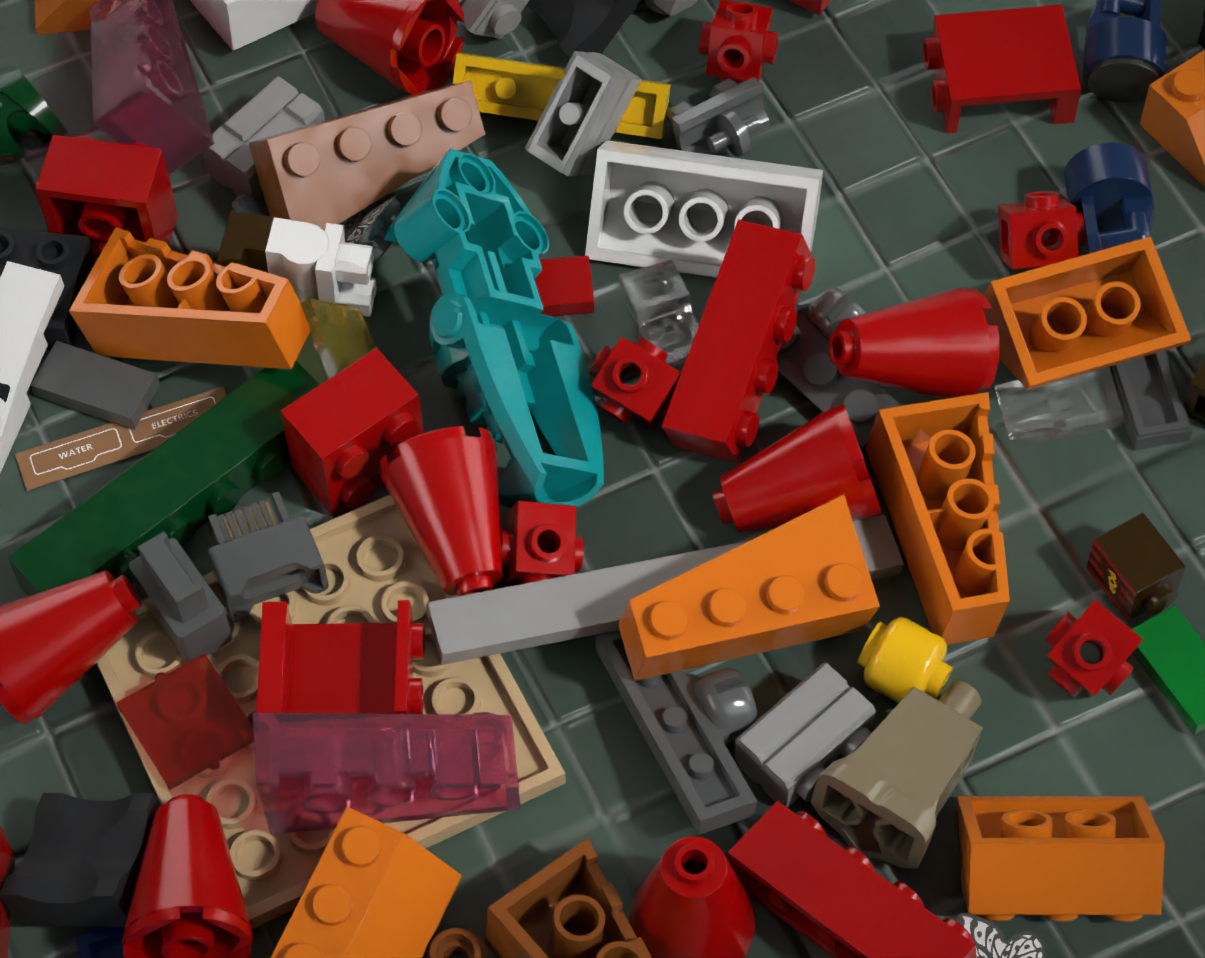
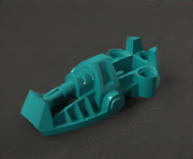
M450 148L386 230L383 239L399 243L405 253L419 262L432 260L443 296L435 303L431 312L430 343L443 385L457 390L458 400L460 404L465 406L469 421L475 425L488 426L497 443H504L511 457L507 463L506 470L498 478L499 503L508 508H512L518 501L578 507L592 499L604 485L601 430L589 373L576 331L567 320L540 314L544 308L534 279L543 270L539 257L549 249L548 235L540 222L531 215L522 198L504 174L491 160ZM530 410L556 455L542 452Z

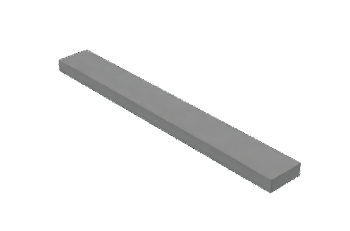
M880 515L854 520L853 524L871 580L900 575L904 563L886 516ZM748 541L427 602L426 614L440 664L444 665L619 630L618 623L630 599Z

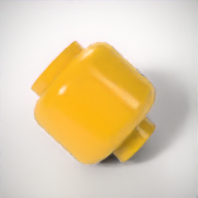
M904 617L895 618L888 625L880 621L865 643L857 663L864 667L863 679L865 684L897 703H900L913 687L937 699L953 670L952 666L944 662L947 654L946 640Z

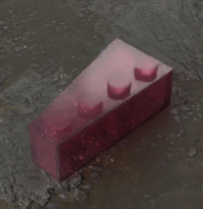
M100 0L90 8L93 123L117 143H142L150 147L161 148L168 175H170L215 144L173 1Z
M477 712L470 715L253 713L256 785L271 835L336 828L346 807L352 808L382 823L521 810L512 715H496L490 712Z

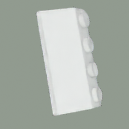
M606 140L597 149L585 256L589 255L590 260L717 277L738 219L802 234L811 252L823 170Z

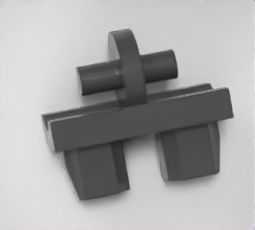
M755 77L740 84L729 78L713 87L712 92L709 94L710 99L696 106L683 101L669 108L667 118L670 132L676 140L677 150L717 155L728 149L736 157L749 153L751 150L750 138L770 128V122L762 103L764 92L762 83Z

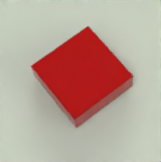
M589 255L540 260L543 270L535 278L544 308L540 314L561 316L595 313Z

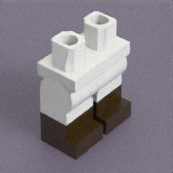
M230 210L218 254L219 265L226 267L233 262L287 278L310 321L321 319L322 326L339 328L342 313L371 316L377 290L376 278H371L374 260L373 246L346 243L343 225L326 223L324 231L319 226L307 222Z

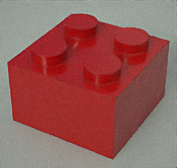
M58 135L52 136L35 188L49 233L88 236L95 259L99 258L115 227L130 231L135 240L146 243L149 238L167 242L168 245L170 244L178 212L161 148L150 147L142 143L122 144L98 141L87 136H77L75 138Z
M378 348L372 350L280 410L293 472L333 518L347 508L361 506L372 496L377 488L384 484L381 479L379 464L380 459L385 454L389 463H391L400 456L397 445L407 439L424 434L419 394Z

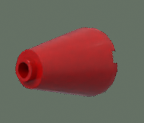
M317 0L315 5L316 25L321 34L399 90L410 95L421 93L428 88L442 87L454 71L456 54L462 52L464 39L456 37L457 20L464 23L465 20L464 12L458 0Z
M956 288L844 319L830 337L829 354L832 363L838 367L840 373L845 377L934 398L948 399L977 394L980 389H990L995 380L999 362V332L997 325H987L983 308H992L988 299L977 289Z
M844 404L829 408L719 477L722 489L712 492L723 525L734 522L738 533L775 529L842 495L845 496L852 520L867 519L882 514Z
M464 426L448 427L426 432L397 445L400 456L391 463H389L385 454L380 459L379 471L384 485L442 589L449 595L463 596L494 590L493 585L502 578L497 447L494 436L487 429L480 427L478 428L481 437H466Z
M105 570L0 605V703L20 723L25 725L35 719H39L138 623L135 610L142 606V602L135 588L125 575L115 579L110 572Z
M177 795L162 804L155 811L122 935L124 958H250L254 933L218 810L214 805L204 801L203 798L197 795Z
M691 836L679 839L670 845L642 883L630 907L629 924L636 937L642 938L652 958H745L754 936L755 912L748 893L722 850L714 842L706 838Z

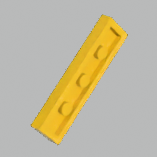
M457 53L453 84L471 81L479 112L539 121L559 80L565 78V68ZM642 80L615 132L655 139L664 138L671 84Z

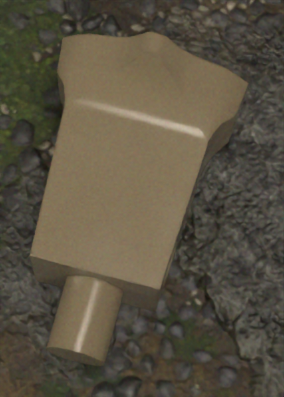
M953 681L941 697L936 700L918 688L913 687L858 749L848 756L834 761L818 776L811 799V804L817 813L845 839L848 846L858 849L867 858H877L898 867L917 869L931 841L936 826V817L970 765L983 727L970 720L981 705L979 693L968 683Z

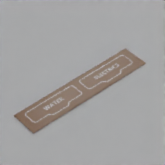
M222 386L145 411L135 430L111 422L16 453L15 457L26 490L29 491L154 450L225 398L227 395L224 387Z

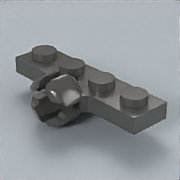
M836 287L826 288L809 306L801 309L795 308L797 311V322L793 336L789 342H782L776 359L778 375L820 413L825 412L831 407L844 404L859 447L863 453L867 454L865 447L878 410L902 405L878 384L845 377L840 373L838 367L832 363L829 354V341L832 333L837 330L839 324L844 319L867 312L857 302L850 304L846 300L849 295Z
M620 630L596 635V652L697 834L701 835L754 816L757 800L726 748L728 743L736 741L737 737L755 723L754 720L758 715L749 686L731 687L745 681L742 674L736 669L723 668L701 677L688 676L683 671H677L634 681Z

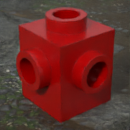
M720 1L713 22L704 21L700 36L699 54L708 55L706 75L717 76L722 81L730 78L738 84L752 77H755L758 81L760 80L765 64L774 65L778 47L779 33L771 32L772 7L753 5L746 2Z
M1031 192L1024 195L1025 202L997 205L1000 258L1011 269L1028 268L1033 270L1079 257L1078 246H1084L1086 242L1084 216L1082 212H1076V206L1064 198H1059L1058 192Z
M621 336L614 349L606 345L601 350L589 374L595 377L591 384L594 393L601 397L597 407L622 423L626 424L630 416L654 429L671 402L681 372L665 363L668 354L655 344L642 337H639L636 343L633 344ZM637 375L641 377L639 382L634 385L624 384L631 376Z
M518 501L505 514L504 530L500 529L503 566L502 584L520 585L572 575L581 570L584 557V541L581 536H576L577 506Z
M1094 600L1077 619L1067 612L1045 637L1044 640L1052 646L1051 650L1044 657L1053 666L1047 675L1074 698L1081 691L1089 697H1093L1101 689L1111 695L1134 669L1126 660L1143 639L1101 603ZM1083 643H1088L1095 647L1098 656L1094 664H1089L1082 659L1080 648Z

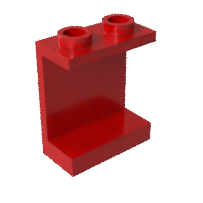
M1062 5L934 16L932 37L924 38L923 58L926 70H934L936 80H932L931 84L932 106L935 113H943L946 134L957 133L961 106L1048 99L1053 125L1075 122L1081 85Z
M398 600L397 623L292 624L287 601L263 602L256 715L263 740L411 738L412 715H423V679L413 678V660H424L425 629L424 623H413L410 600Z

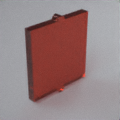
M205 653L168 674L163 672L157 673L154 682L116 703L119 711L169 790L208 768L211 770L219 769L220 761L259 739L257 732Z

